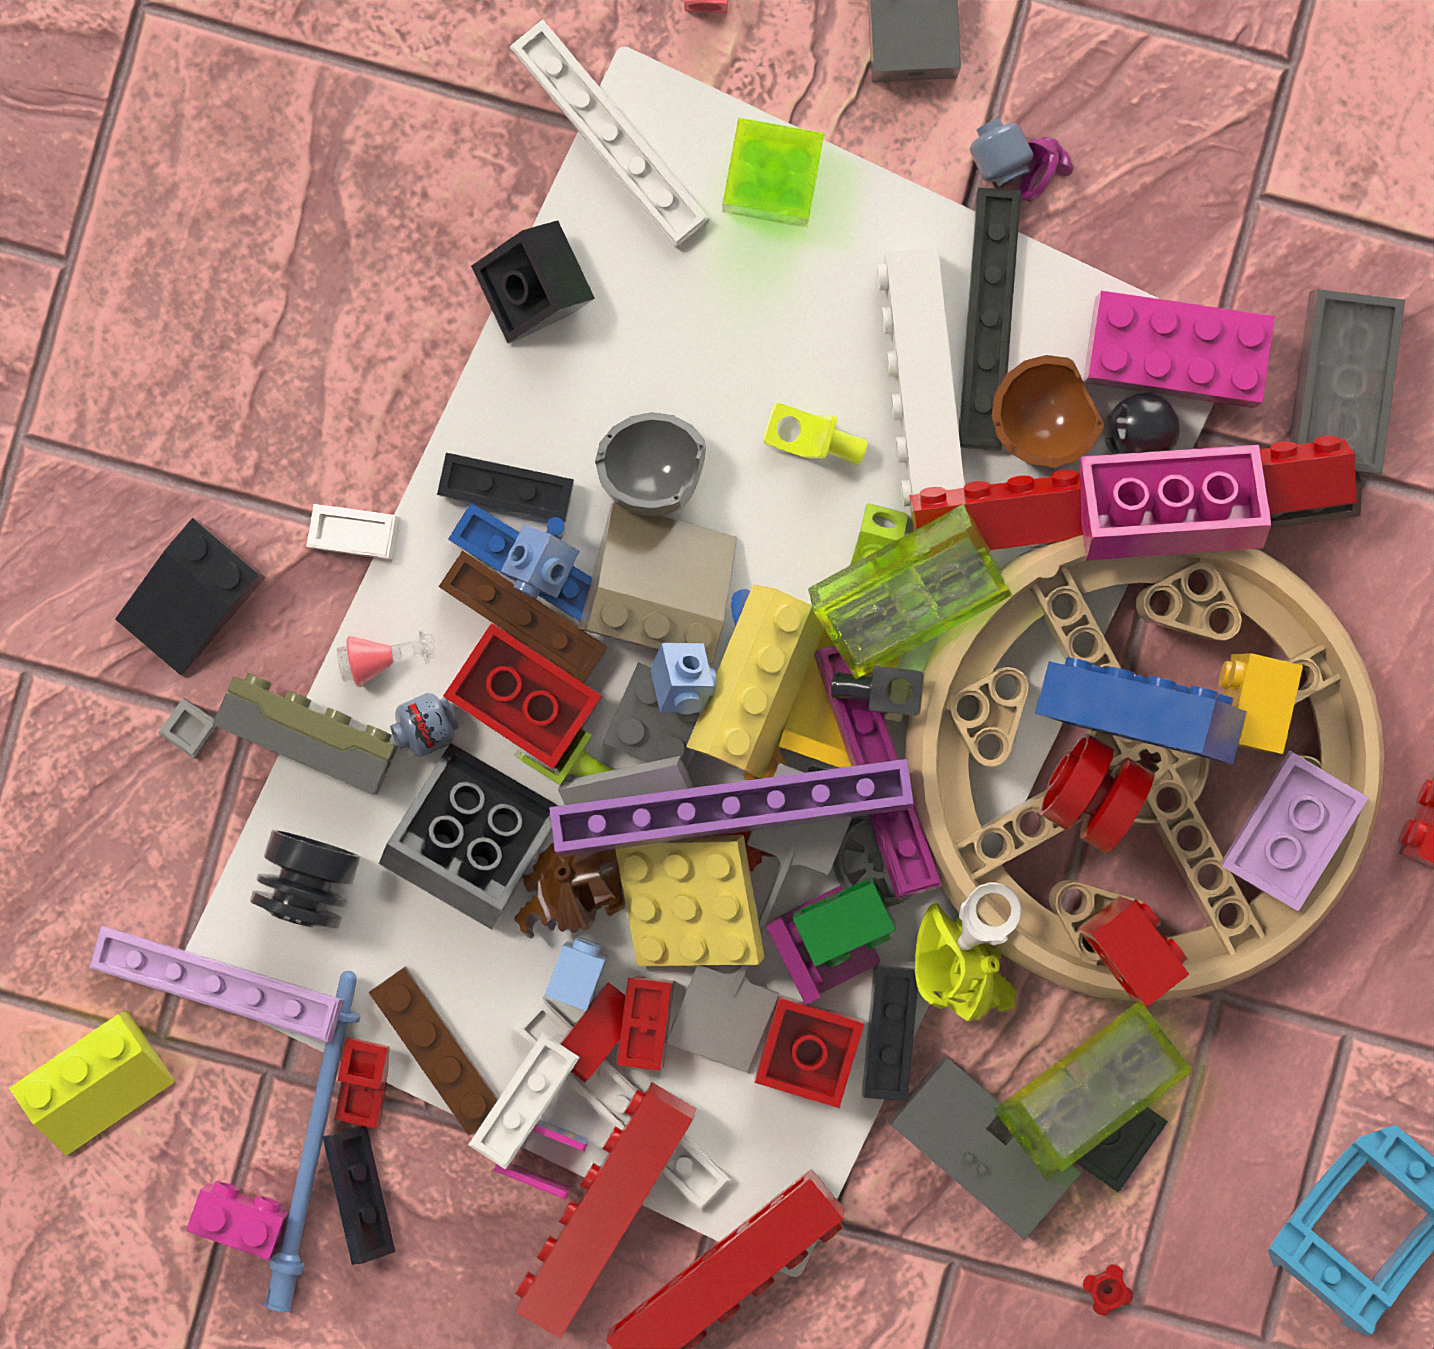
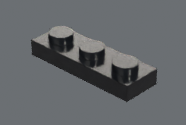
M446 452L437 495L439 497L549 520L557 517L566 523L575 480Z
M874 965L862 1096L864 1098L908 1100L918 994L915 968Z
M360 1125L322 1136L351 1264H363L395 1253L367 1127Z

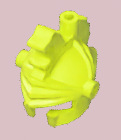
M937 902L931 904L922 919L916 943L915 977L921 996L930 1005L939 1009L947 1008L948 1006L966 1021H971L972 1019L977 1021L981 1016H985L990 1008L997 1006L1000 1012L1015 1008L1016 989L1011 985L1010 981L1008 982L1005 977H1001L1000 973H997L1000 968L1001 953L988 943L976 945L970 950L961 949L958 945V938L962 932V920L957 918L953 922Z

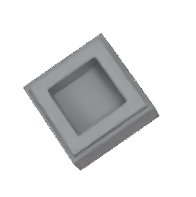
M183 698L158 734L190 757L196 758L217 727L212 725L214 718L186 698Z

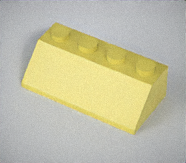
M753 584L716 673L717 684L715 693L709 696L703 712L699 714L686 747L758 779H763L829 618L814 606L776 588Z

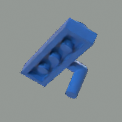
M470 503L448 540L516 582L515 579L502 573L501 570L520 532L473 503ZM557 517L551 518L547 523L546 533L561 540L565 535L564 522ZM572 566L557 598L542 592L538 596L580 622L592 577Z

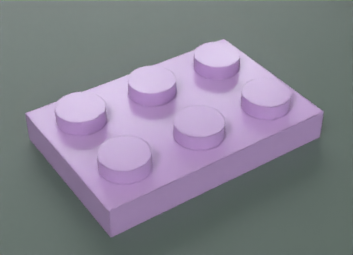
M1289 751L1220 864L1222 867L1299 912L1362 810L1368 797L1292 751Z

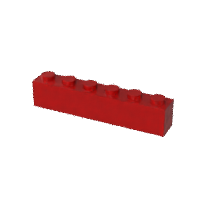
M653 1082L650 1083L645 1093L638 1089L636 1090L624 1111L630 1118L622 1130L616 1126L613 1128L602 1148L608 1152L601 1166L593 1163L583 1178L580 1186L585 1188L586 1191L579 1203L573 1199L570 1200L558 1221L564 1225L557 1239L549 1235L537 1255V1259L542 1261L535 1275L528 1271L517 1288L515 1295L521 1299L515 1311L516 1313L561 1339L693 1121L697 1108Z
M810 1169L609 1329L606 1338L607 1343L612 1349H680L683 1346L686 1349H692L707 1335L705 1329L718 1319L722 1324L734 1316L741 1308L739 1302L750 1293L756 1297L767 1290L775 1281L772 1276L786 1266L788 1270H791L800 1264L809 1254L806 1249L818 1239L825 1243L833 1238L843 1227L840 1223L844 1220L843 1206L816 1173Z

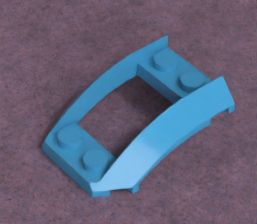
M1397 1125L1356 1138L1315 1184L1267 1249L1273 1267L1281 1265L1344 1320L1340 1325L1367 1336L1372 1335L1376 1329L1374 1326L1385 1310L1392 1306L1413 1275L1434 1251V1157ZM1366 1161L1428 1213L1388 1258L1372 1280L1367 1278L1311 1230L1330 1203Z

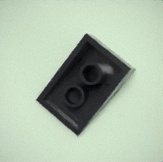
M192 518L163 551L115 620L179 675H182L266 577L201 521Z

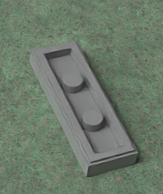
M676 756L565 780L559 786L558 792L564 804L571 805L695 787L681 757Z

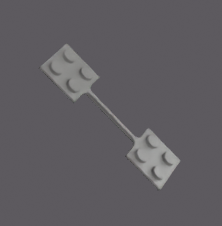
M779 763L774 777L804 772ZM852 817L751 831L746 844L773 854L780 861L778 874L758 920L761 934L788 869L794 865H802L829 875ZM697 965L666 1043L747 1072L778 999L779 992L749 981L746 977L749 965H740L737 970L731 973H725L705 965Z

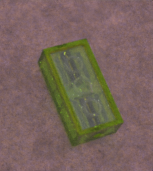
M964 504L808 588L816 616L855 679L873 671L874 666H882L1013 596L1002 569Z
M1137 1002L993 1110L1047 1181L1067 1169L1190 1075L1193 1070L1146 1007Z

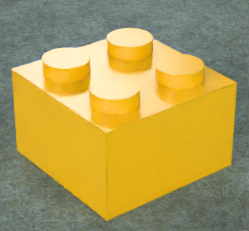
M1251 653L1232 654L1231 660L1223 663L1219 677V687L1224 688L1223 695L1234 698L1232 706L1247 711L1238 747L1266 753L1283 754L1303 665Z

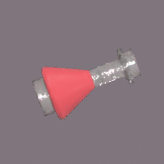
M423 630L419 631V640L391 646L349 636L346 646L337 647V657L342 679L344 682L354 680L357 687H362L395 662L423 657L426 665H428L431 659L438 658L433 633L424 634Z

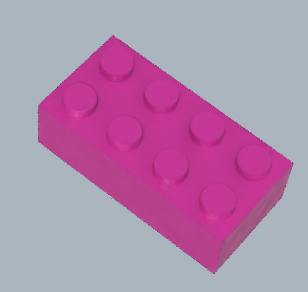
M1101 290L1095 297L1083 382L1092 385L1255 408L1263 402L1275 316Z

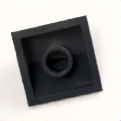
M558 220L520 231L471 265L507 344L570 316L595 299Z

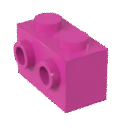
M215 1181L214 1185L208 1183L201 1188L186 1229L187 1232L269 1260L276 1253L289 1216V1211L280 1208L281 1203L264 1196L257 1195L255 1199L239 1194V1188L221 1181Z

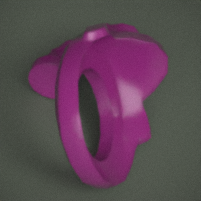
M1042 137L1041 139H1031L1028 142L1033 152V159L1027 165L1029 172L1022 176L1020 186L1022 200L1032 202L1037 199L1050 184L1055 171L1063 176L1072 174L1074 167L1071 159L1056 139ZM1048 166L1042 180L1034 190L1039 175Z

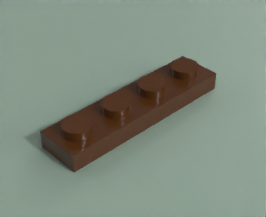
M462 551L438 587L582 683H585L608 647L585 631L578 629L579 627L535 598L513 588L514 584Z
M405 966L368 993L469 1136L481 1127L498 1101V1097Z

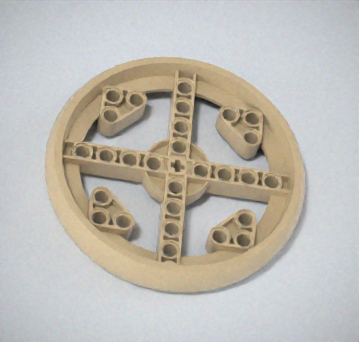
M1083 535L1065 541L1039 544L1017 556L991 575L967 598L951 618L932 648L922 671L925 677L920 714L909 716L905 759L908 761L913 803L942 884L940 887L958 913H960L962 902H965L970 893L978 886L990 882L1007 886L1019 898L1022 907L1021 919L1015 930L1007 936L1008 939L1004 943L992 946L1033 975L1060 987L1094 997L1134 1001L1130 999L1094 950L1087 951L1082 943L1083 935L1078 927L1119 896L1132 901L1135 899L1074 880L1058 882L1052 888L1049 894V904L1053 912L1029 896L1012 879L1002 864L1065 830L1039 814L1047 790L980 825L971 794L968 765L970 757L973 762L979 765L994 767L1007 760L1011 752L1027 698L1029 684L1026 676L1016 668H994L1012 643L1031 624L1042 617L1065 661L1066 657H1072L1104 668L1111 666L1121 669L1082 595L1114 585L1152 583L1142 589L1136 598V609L1143 620L1205 640L1223 641L1233 638L1239 632L1242 623L1241 612L1263 629L1280 647L1287 657L1282 661L1303 665L1306 681L1297 690L1295 703L1306 697L1310 701L1318 731L1320 762L1311 756L1300 757L1368 797V800L1299 912L1264 891L1247 903L1231 871L1221 866L1220 863L1223 860V856L1194 804L1206 784L1210 759L1087 730L1086 734H1090L1114 749L1109 768L1111 771L1127 757L1134 761L1140 760L1141 758L1138 755L1140 751L1153 755L1154 760L1148 763L1151 766L1150 770L1155 773L1154 781L1147 799L1132 825L1154 826L1208 925L1196 931L1166 937L1168 940L1172 938L1186 955L1188 960L1183 963V966L1190 975L1156 1001L1188 998L1216 991L1245 980L1279 961L1298 947L1323 923L1342 899L1358 873L1371 843L1379 815L1384 785L1385 751L1378 704L1364 662L1346 629L1317 593L1285 565L1259 549L1086 561ZM1194 570L1201 572L1207 581L1206 588L1200 595L1193 593L1188 586V578ZM1156 591L1164 593L1169 602L1168 609L1162 616L1153 613L1149 605L1150 598ZM1058 594L1067 596L1072 604V611L1065 619L1056 617L1051 608L1052 601ZM1215 609L1223 611L1227 618V626L1219 634L1214 632L1209 625V616ZM1079 633L1087 634L1093 643L1090 654L1084 658L1078 656L1072 647L1073 640ZM1005 674L1011 676L1016 682L1015 694L1006 700L999 697L995 689L998 678ZM966 695L973 697L978 704L976 716L968 721L962 719L957 712L959 700ZM987 734L995 736L999 743L997 754L990 759L983 758L978 751L980 738ZM1169 787L1174 792L1175 803L1172 808L1163 812L1157 806L1156 796L1162 788ZM1033 811L1039 816L1040 827L1035 834L1026 836L1020 829V820L1025 813ZM1084 812L1073 825L1084 820L1086 813ZM1189 825L1195 831L1196 839L1193 846L1183 850L1177 843V834L1180 829ZM997 833L1001 837L1002 848L997 855L987 857L982 852L981 842L987 834ZM1211 864L1216 871V880L1210 887L1202 888L1197 879L1198 872L1203 866ZM1077 889L1082 897L1081 905L1074 912H1066L1061 904L1062 897L1068 890ZM989 893L979 899L976 912L978 918L986 925L999 926L1009 919L1011 906L1009 901L1001 894ZM1233 903L1237 910V917L1231 925L1223 926L1218 918L1219 911L1225 904Z

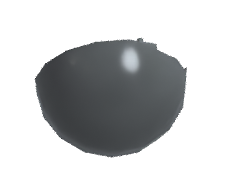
M650 412L630 416L613 426L599 443L595 463L601 486L615 504L633 514L662 516L681 510L691 499L700 479L705 460L706 443L693 425L674 415Z

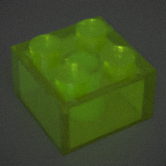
M738 117L722 202V212L808 228L825 133Z

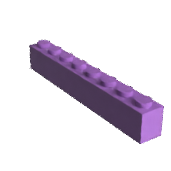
M903 759L549 807L554 849L555 853L561 857L912 809L914 803L908 761Z

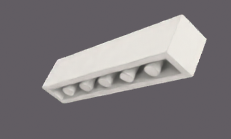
M938 246L885 252L884 264L877 265L879 290H887L889 307L882 308L884 334L892 333L894 350L886 351L889 377L897 376L898 393L891 394L892 412L894 420H902L903 436L896 437L897 457L899 463L906 462L908 480H901L903 506H910L909 495L920 494V491L925 488L942 487L946 490L963 488L965 485Z

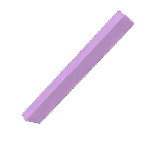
M101 926L89 967L93 970L324 1042H332L344 1001L341 998L107 926Z

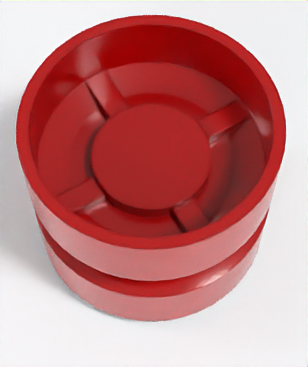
M1087 733L1076 743L1071 751L1065 754L1048 782L1047 792L1042 801L1039 814L1067 830L1085 812L1086 816L1082 823L1080 839L1107 854L1117 846L1139 814L1151 790L1155 773L1127 757L1114 768L1110 775L1107 774L1112 762L1114 749Z

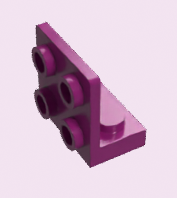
M838 886L766 922L765 925L805 1005L821 998V993L880 963V958L875 948L868 950L864 944L849 951L851 957L836 966L828 968L825 962L816 967L814 966L793 921L794 912L843 890L842 886Z

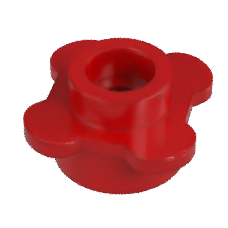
M1110 1264L1104 1272L1098 1275L1089 1274L1083 1280L1084 1290L1091 1294L1094 1301L1093 1310L1099 1315H1107L1110 1310L1116 1309L1121 1305H1128L1133 1300V1291L1126 1287L1122 1279L1123 1270L1118 1265ZM1106 1286H1111V1293L1106 1294L1104 1292V1288Z

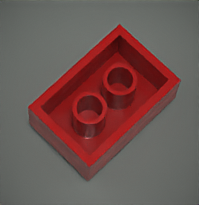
M493 623L489 625L443 695L444 698L552 769L557 768L603 698L602 695Z

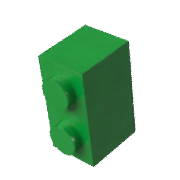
M874 876L795 911L793 915V921L815 967L824 962L828 968L836 966L851 957L849 951L864 944L868 950L876 948L891 939L889 933L896 931L895 920Z

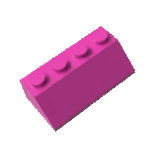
M1259 445L1081 457V525L1086 561L1261 549L1264 547L1271 528V519Z

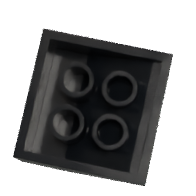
M451 743L390 837L378 864L492 930L552 829L549 807L559 805Z

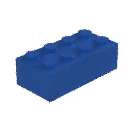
M1066 657L1065 665L1051 661L1048 662L1035 714L1072 726L1234 764L1247 711L1232 706L1234 698L1218 694L1217 691L1192 685L1189 688L1167 679L1154 676L1147 678L1135 675L1134 672L1111 666L1104 668L1093 665V663Z

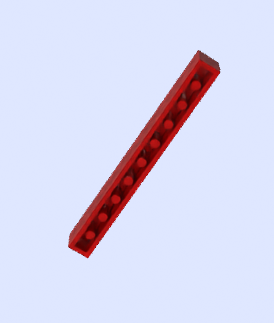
M1321 436L1316 438L1313 443L1305 444L1281 441L1273 443L1270 448L1259 449L1270 514L1357 503L1355 453L1344 438ZM1059 470L1052 473L1051 477L1036 479L1026 475L1014 476L1005 483L997 484L974 481L965 484L963 488L946 490L942 487H928L921 490L920 494L909 495L913 540L919 560L943 557L973 540L980 552L1065 541L1083 535L1081 525L1080 473L1074 470Z

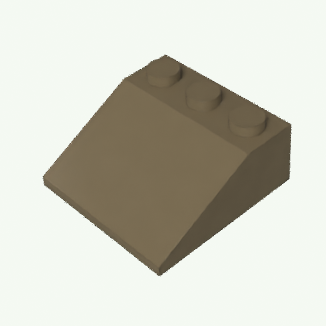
M612 502L578 629L657 651L661 643H704L708 663L713 664L724 623L737 537L664 516L633 514Z

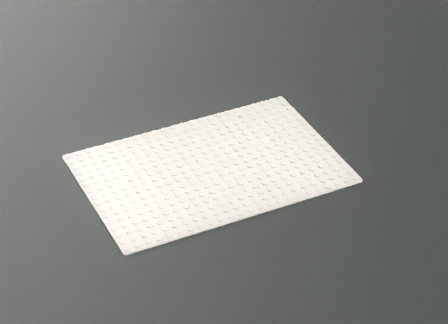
M623 46L618 48L600 84L601 90L708 216L709 221L675 248L593 148L577 132L532 227L559 221L595 299L570 316L507 344L493 312H491L394 514L400 518L393 560L373 558L307 695V698L312 700L309 708L325 714L329 707L352 717L349 723L350 726L365 732L367 725H371L392 734L390 725L396 723L395 711L397 706L425 693L435 694L439 699L443 698L444 693L492 623L438 587L460 553L464 551L451 543L448 538L470 505L468 502L439 497L437 495L446 452L574 479L566 523H564L565 535L561 541L580 551L573 566L592 577L611 503L613 502L601 486L595 459L599 443L616 424L630 416L650 412L674 415L693 425L706 443L703 469L691 499L681 510L662 516L737 537L724 623L713 664L709 663V667L713 668L715 673L718 671L735 629L731 601L734 592L740 589L751 591L753 584L776 588L814 606L823 614L828 599L830 597L839 599L840 593H845L862 600L871 596L861 593L855 585L856 579L848 576L865 507L868 503L908 514L902 546L890 585L887 587L899 606L900 610L897 612L906 615L904 623L913 626L911 634L907 637L897 668L923 671L932 648L948 622L967 598L999 569L1017 556L1039 545L983 551L981 554L986 564L930 593L918 570L941 557L919 560L913 540L910 506H903L901 480H908L906 462L899 463L897 457L896 437L903 436L902 420H894L892 412L891 394L898 393L897 376L889 377L886 351L894 350L892 333L884 334L882 308L889 307L887 290H879L877 265L884 264L885 252L938 246L959 431L975 211L629 47ZM1018 232L1008 372L1025 360L1043 355L1067 357L1073 360L1083 380L1094 302L1099 292L1102 290L1159 298ZM1084 383L1104 426L1092 449L1081 457L1114 455L1105 442V439L1112 437L1109 425L1112 418H1108V414L1122 400L1132 395L1146 392ZM1154 394L1167 400L1179 417L1180 435L1177 445L1171 451L1193 449L1214 402ZM775 403H782L813 415H832L838 417L835 429L858 438L867 439V449L864 458L859 465L829 454L826 455L825 459H806L764 444L763 436L773 405ZM787 416L780 420L777 428L780 438L786 442H791L798 437L800 427L796 419ZM1003 444L1001 451L960 448L964 484L974 481H985L989 484L1005 483L1009 478L1020 475L1031 476L1034 479L1051 477L1052 473L1059 470H1074L1080 473L1081 457L1074 463L1051 468L1028 464L1010 454ZM474 504L518 532L521 531L524 524L543 532L547 531L549 519ZM878 517L873 519L878 526L883 528H893L896 526L891 520ZM472 556L473 558H475L476 560H478L479 562H481L482 564H484L485 566H487L488 568H490L491 570H493L494 572H496L512 584H515V582L510 578L506 577L505 575L501 574L489 565ZM1128 584L1101 588L1082 595L1103 635L1106 633ZM1058 594L1053 599L1051 608L1056 617L1065 619L1072 611V604L1067 596ZM539 596L536 600L579 627V621ZM1042 617L1031 624L1012 643L994 668L1010 667L1020 670L1026 676L1029 687L1011 752L1007 760L1000 765L991 767L979 765L969 757L970 788L980 825L1026 801L1062 725V722L1035 714L1048 662L1051 661L1065 665V659ZM585 631L608 647L584 683L603 696L583 727L584 731L591 734V738L585 745V752L615 770L647 763L602 742L637 663L652 667L658 651ZM1079 633L1075 636L1072 647L1078 656L1084 658L1090 654L1093 643L1087 634ZM349 636L390 645L392 649L394 663L362 687L356 686L351 673L346 646ZM1007 674L1002 675L996 682L995 689L999 697L1004 700L1010 699L1016 692V682ZM970 695L963 696L957 704L958 715L966 721L974 718L978 712L977 701ZM449 701L459 726L454 731L452 744L559 806L565 805L558 792L560 785L516 758L514 754L518 750L550 771L554 772L555 769L550 768ZM903 714L901 723L885 719L898 760L905 759L909 715ZM991 734L984 735L978 742L979 754L985 759L994 757L999 750L998 740ZM392 735L389 742L397 745ZM448 746L423 757L415 756L408 747L403 749L398 747L394 758L391 760L392 763L379 793L374 795L279 754L185 951L336 997L341 974L344 971L354 972L357 976V983L351 1011L360 1015V1021L348 1023L345 1039L351 1037L390 1046L387 1083L451 1114L453 1113L368 993L405 966L498 1099L532 1050L512 1028L534 1005L544 997L572 1025L585 1012V1010L544 996L562 946L566 941L574 943L577 936L602 945L599 953L608 955L591 1002L608 982L626 995L628 977L643 976L647 979L675 980L668 1030L669 1035L697 965L637 966L626 904L624 909L610 917L605 911V907H608V905L603 906L597 910L594 923L589 930L584 931L580 929L576 933H571L569 929L561 932L558 924H556L553 931H550L541 923V920H538L533 926L534 937L530 939L521 932L520 925L514 921V917L519 913L520 908H523L526 902L531 901L532 897L538 893V890L528 892L524 886L523 878L491 930L378 864L387 842ZM779 747L787 766L807 773L808 767L811 768V766L825 769L838 768ZM696 751L687 769L695 788L746 781L742 771ZM570 774L569 776H566L563 781L574 779L577 777ZM552 829L525 875L534 872L533 866L536 864L539 854L544 852L551 843H554ZM272 830L285 831L311 838L361 856L353 883H332L330 891L339 894L347 900L345 907L327 904L324 907L325 910L342 917L339 928H311L276 918L265 909L250 902L253 891L257 890L272 894L274 892V888L261 884L256 880L258 874L279 875L281 867L264 858ZM751 831L723 834L744 836L759 920L778 874L780 861L775 855L746 844ZM994 832L987 834L981 842L982 852L987 857L997 855L1002 848L1001 837ZM880 848L877 853H870L868 856V862L875 863L873 870L882 871L885 865ZM802 865L790 867L767 922L841 886L836 878L833 865L829 875ZM941 887L913 895L900 904L888 907L895 920L896 931L889 933L891 939L888 942L875 948L880 958L878 965L915 968L918 932L924 914L931 904L937 902L953 922L959 918L958 911ZM765 926L761 934L765 958L759 965H749L746 977L752 983L777 991L780 995L803 1001ZM740 965L705 966L725 973H731L737 970ZM874 967L821 993V998L810 1003L861 1018L865 1023L840 1108L754 1082V1076L775 1006L747 1072L670 1044L666 1046L665 1062L661 1071L617 1065L620 1040L606 1058L641 1092L645 1093L650 1083L653 1082L697 1108L694 1119L685 1134L731 1178V1181L700 1212L660 1174L642 1203L643 1206L719 1242L810 1169L816 1173L834 1197L838 1199L884 1102V1099L864 1098L862 1096ZM919 990L917 994L914 1036L929 1006V1002L921 996ZM263 1023L324 1053L326 1044L324 1041ZM344 1039V1043H343V1048H342V1053H341L340 1061L342 1060V1055H343V1050H344L345 1039ZM564 1081L539 1119L589 1139L585 1151L535 1131L530 1132L521 1147L585 1177L593 1163L601 1166L608 1152L602 1148L613 1127ZM817 1241L806 1249L809 1254L800 1264L791 1270L784 1266L779 1271L792 1277L800 1276Z

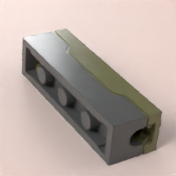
M247 673L245 680L238 677L232 678L227 689L228 693L224 696L212 724L213 726L373 795L379 793L392 763L391 760L398 749L397 745L389 742L392 734L371 725H367L364 732L349 725L352 717L329 707L325 714L309 708L311 699L287 690L285 697L269 691L271 682L251 673Z

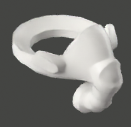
M990 882L982 884L970 893L965 902H962L959 918L962 920V932L958 938V945L961 949L970 950L974 946L983 943H990L994 946L1004 943L1008 939L1007 936L1017 927L1022 911L1019 898L1012 889L1000 883ZM999 893L1009 901L1011 915L1004 924L988 926L978 918L976 906L979 899L985 894Z

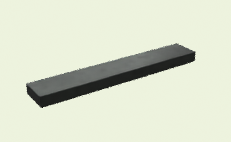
M981 187L977 189L959 418L960 448L1002 450V443L997 437L992 419V409L995 392L1008 373L1021 202L1020 190Z

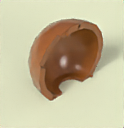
M1043 355L1023 361L1005 375L994 395L992 419L997 437L1010 454L1028 464L1055 468L1074 463L1092 449L1103 430L1104 423L1086 389L1074 361L1067 357Z

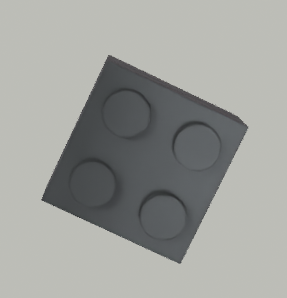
M638 662L602 743L647 763L680 756L687 770L695 751L686 746L700 713L660 712L650 671L651 667Z

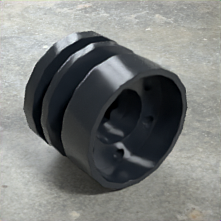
M272 830L264 858L281 867L279 875L258 874L256 880L261 884L274 888V892L272 894L257 890L253 891L250 902L265 909L272 916L294 924L311 928H339L342 917L325 910L324 907L325 904L345 907L347 900L339 894L330 891L332 883L352 884L361 856L318 840L285 831Z

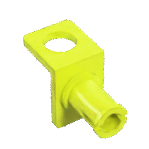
M775 403L773 405L763 436L764 444L806 459H825L826 455L829 454L859 465L867 449V439L858 438L835 429L838 417L832 415H813L782 403ZM787 416L796 419L800 427L798 437L791 442L782 440L777 431L780 420Z

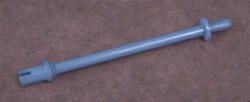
M344 971L339 979L336 997L344 999L333 1040L325 1044L282 1249L276 1256L270 1258L269 1268L272 1270L264 1306L273 1311L290 1312L292 1310L298 1275L303 1274L305 1266L301 1262L298 1252L348 1023L360 1021V1015L351 1011L357 983V976L352 971Z

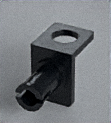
M874 666L872 676L835 671L831 684L832 699L869 702V710L878 713L917 716L921 711L925 674L917 670ZM899 678L906 679L912 686L911 698L904 704H895L890 700L892 681Z

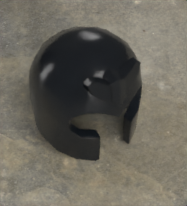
M1151 393L1132 395L1116 405L1107 416L1112 418L1109 424L1112 437L1105 439V442L1114 455L1171 451L1177 445L1180 435L1179 417L1171 404L1161 396Z

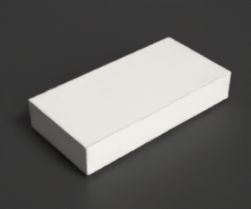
M314 504L306 546L316 550L393 560L400 518L390 514Z

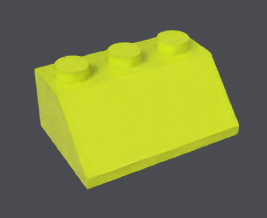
M126 1010L108 1020L9 1089L32 1124L67 1156L176 1081L129 1011Z

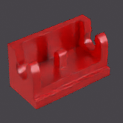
M643 976L628 977L617 1065L657 1071L662 1070L665 1062L666 1040L668 1037L675 980L647 979Z

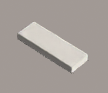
M542 1033L469 1143V1146L506 1170L580 1057Z

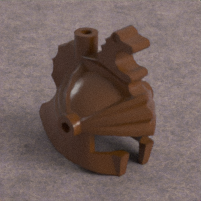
M551 843L544 852L539 854L538 860L533 866L534 872L523 876L526 890L528 892L538 890V893L532 897L531 901L526 902L523 908H520L519 913L514 917V921L520 925L521 932L531 939L534 937L533 926L538 920H541V923L550 931H553L556 924H558L561 932L569 929L571 933H576L580 929L584 931L589 930L594 923L597 910L603 906L608 905V907H605V911L609 917L624 909L626 903L616 850L559 857L555 853L554 843Z

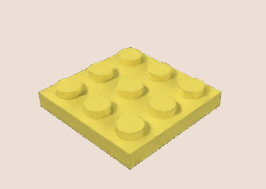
M716 835L615 849L637 966L759 965L765 958L743 835Z

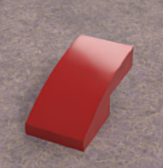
M609 982L599 991L587 1011L583 1013L560 1042V1045L580 1057L571 1072L584 1083L589 1080L620 1040L626 995Z
M351 1037L345 1039L338 1076L341 1086L335 1120L374 1129L380 1126L387 1086L390 1046Z

